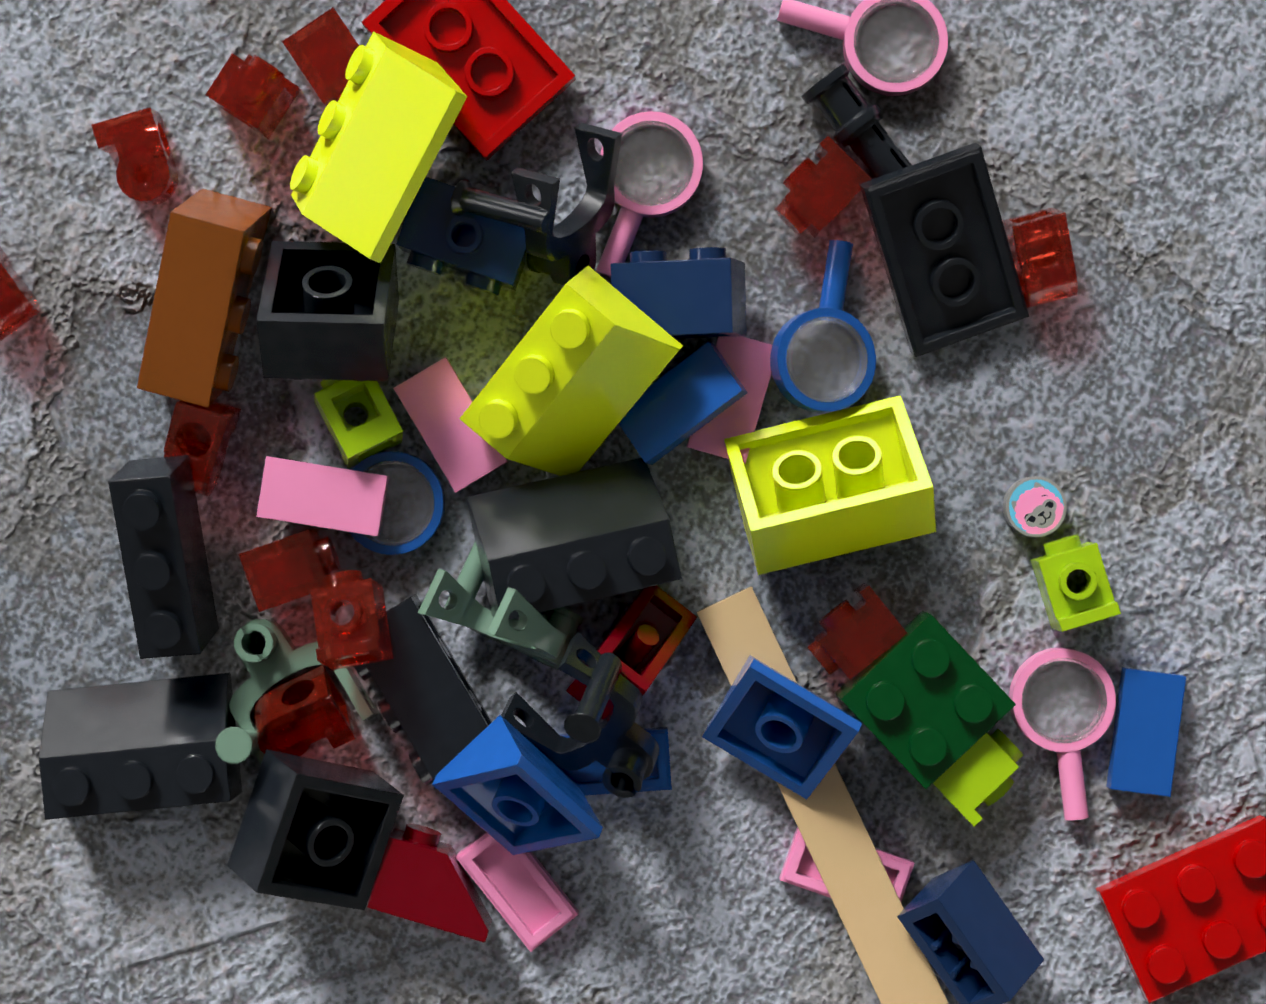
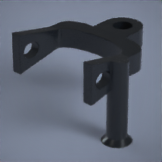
M579 123L574 127L587 187L577 207L555 226L554 220L560 178L519 167L511 172L517 200L475 189L469 180L464 179L456 185L451 198L452 211L457 216L469 212L524 228L527 250L526 262L529 270L548 274L554 283L565 285L585 267L590 266L593 270L595 269L597 256L596 233L605 225L614 210V183L622 133L585 123ZM595 138L603 145V156L595 149ZM532 184L539 189L541 201L534 197Z
M578 632L571 639L558 667L562 672L587 685L575 714H571L564 721V729L570 737L560 736L517 692L509 698L501 716L560 768L574 771L585 768L594 761H598L606 767L602 776L605 788L618 797H633L637 791L641 790L643 780L648 778L653 772L659 756L657 741L650 733L634 722L642 704V693L639 688L620 674L622 663L616 655L612 653L601 655ZM578 657L581 658L583 661H585L588 666H586L585 664H583V663L578 659ZM611 699L614 705L613 710L599 723L608 700ZM514 715L521 719L526 725V727L519 723L515 719Z

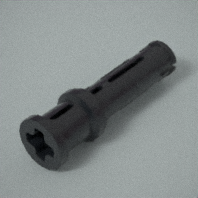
M846 63L838 66L801 96L806 104L814 103L834 129L833 140L837 145L841 144L843 148L849 145L874 179L912 165L879 121L883 119L880 115L882 112L877 104L869 105L848 78L850 69Z

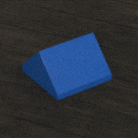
M750 655L702 737L807 800L857 735L862 723L852 715Z
M501 715L436 775L432 784L512 855L597 839L600 837L603 829L580 787Z

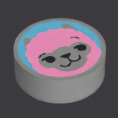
M1025 477L1016 481L1007 490L1003 500V514L1008 525L1017 533L1028 537H1043L1053 533L1062 524L1067 511L1066 498L1061 488L1052 480L1044 477Z

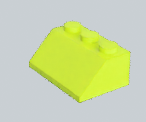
M373 31L367 45H359L353 52L346 68L345 76L348 82L338 102L332 100L323 111L318 124V134L321 136L311 156L304 155L297 163L291 177L290 188L293 190L291 196L302 215L367 258L381 264L468 96L438 62Z
M587 266L564 285L459 419L508 460L559 476L578 472L683 345L590 266Z
M901 395L724 439L742 520L758 575L936 532L933 484ZM750 448L746 464H744L740 450Z

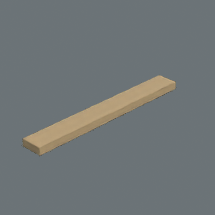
M752 586L696 612L731 686L750 655L796 682ZM836 764L832 766L807 800L777 782L880 1003L949 1004L929 961L897 917L904 908Z

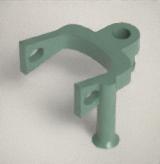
M476 541L457 581L446 570L438 568L418 613L466 626L486 638L513 647L526 656L559 670L558 667L570 641L575 636L579 625L583 622L582 617L563 607L545 611L544 616H542L516 589L507 588L500 606L493 617L491 610L483 607L475 599L484 580ZM446 590L450 596L443 608L439 604V596L441 592ZM516 610L519 614V620H508L511 612Z
M254 619L242 626L234 637L235 651L252 676L240 685L232 695L229 703L230 712L239 727L224 729L216 739L215 749L218 756L229 764L241 763L249 755L255 754L259 763L262 764L266 749L275 750L255 721V710L260 701L277 685L298 672L317 665H327L334 670L362 721L370 720L380 714V712L338 647L332 642L317 641L296 649L286 631L278 623L269 619ZM259 632L265 638L263 654H258L253 648V639Z

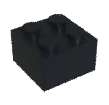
M272 241L256 320L263 378L353 381L389 380L399 305L395 244H390L380 264L367 258L346 243Z
M266 749L227 866L256 893L365 911L404 794L370 770Z

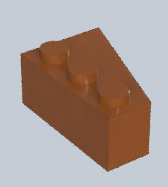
M202 188L171 211L137 389L204 407H209L223 390L229 392L232 389L239 365V357L233 355L238 334L243 333L249 317L251 299L248 296L261 259L263 240L272 207Z

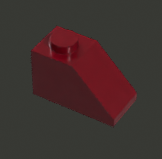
M657 585L643 588L596 650L601 655L604 653L616 655L622 663L620 674L639 688L643 696L691 628L697 616ZM574 679L566 692L580 702L587 685ZM611 699L608 700L601 717L602 720L613 710L614 705Z
M408 823L406 824L405 831L394 828L383 855L367 908L485 943L492 919L466 870L456 859L457 854L453 846L440 842L442 834L425 826Z

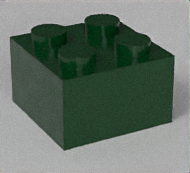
M921 611L835 692L839 699L925 789L933 784L1016 705L931 614Z

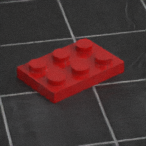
M385 0L362 21L363 26L371 35L374 31L439 63L468 96L453 125L486 161L576 80V75L507 0Z
M1261 815L1256 816L1095 888L1141 993L1148 1003L1266 952L1265 817Z

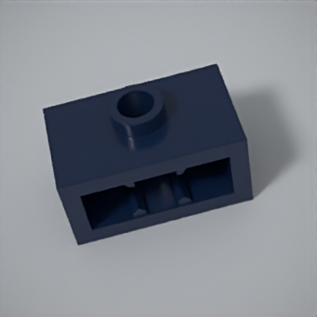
M425 177L407 212L396 243L402 251L410 253L407 264L440 276L444 266L467 274L464 284L499 296L502 286L516 291L527 259L524 228L465 212L460 216L455 215L451 208V198L455 186Z
M726 248L689 249V260L667 261L666 251L630 252V263H611V285L673 338L747 336L745 263L731 257L726 258Z
M974 860L932 878L897 916L959 1004H1003L1011 1001L1044 961L1042 955Z

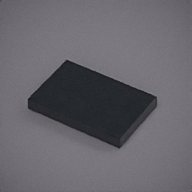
M975 142L859 184L907 343L914 357L1029 317L982 147Z

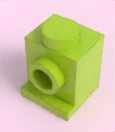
M322 380L320 382L323 389L314 393L315 405L348 469L374 454L382 453L402 443L403 430L377 381ZM352 407H360L365 410L368 418L362 425L352 426L346 422L344 414Z
M1079 534L1071 535L1043 544L1046 555L1030 559L1051 629L1064 632L1121 614L1118 602L1114 600L1097 543L1085 542L1081 544ZM1079 569L1085 574L1087 582L1082 591L1073 593L1067 586V577L1072 571Z
M997 729L992 735L988 733L983 735L933 785L975 827L983 819L975 809L982 802L987 806L994 804L1009 791L1014 784V780L1010 775L1019 768L1016 762L1023 756V753L1001 730Z

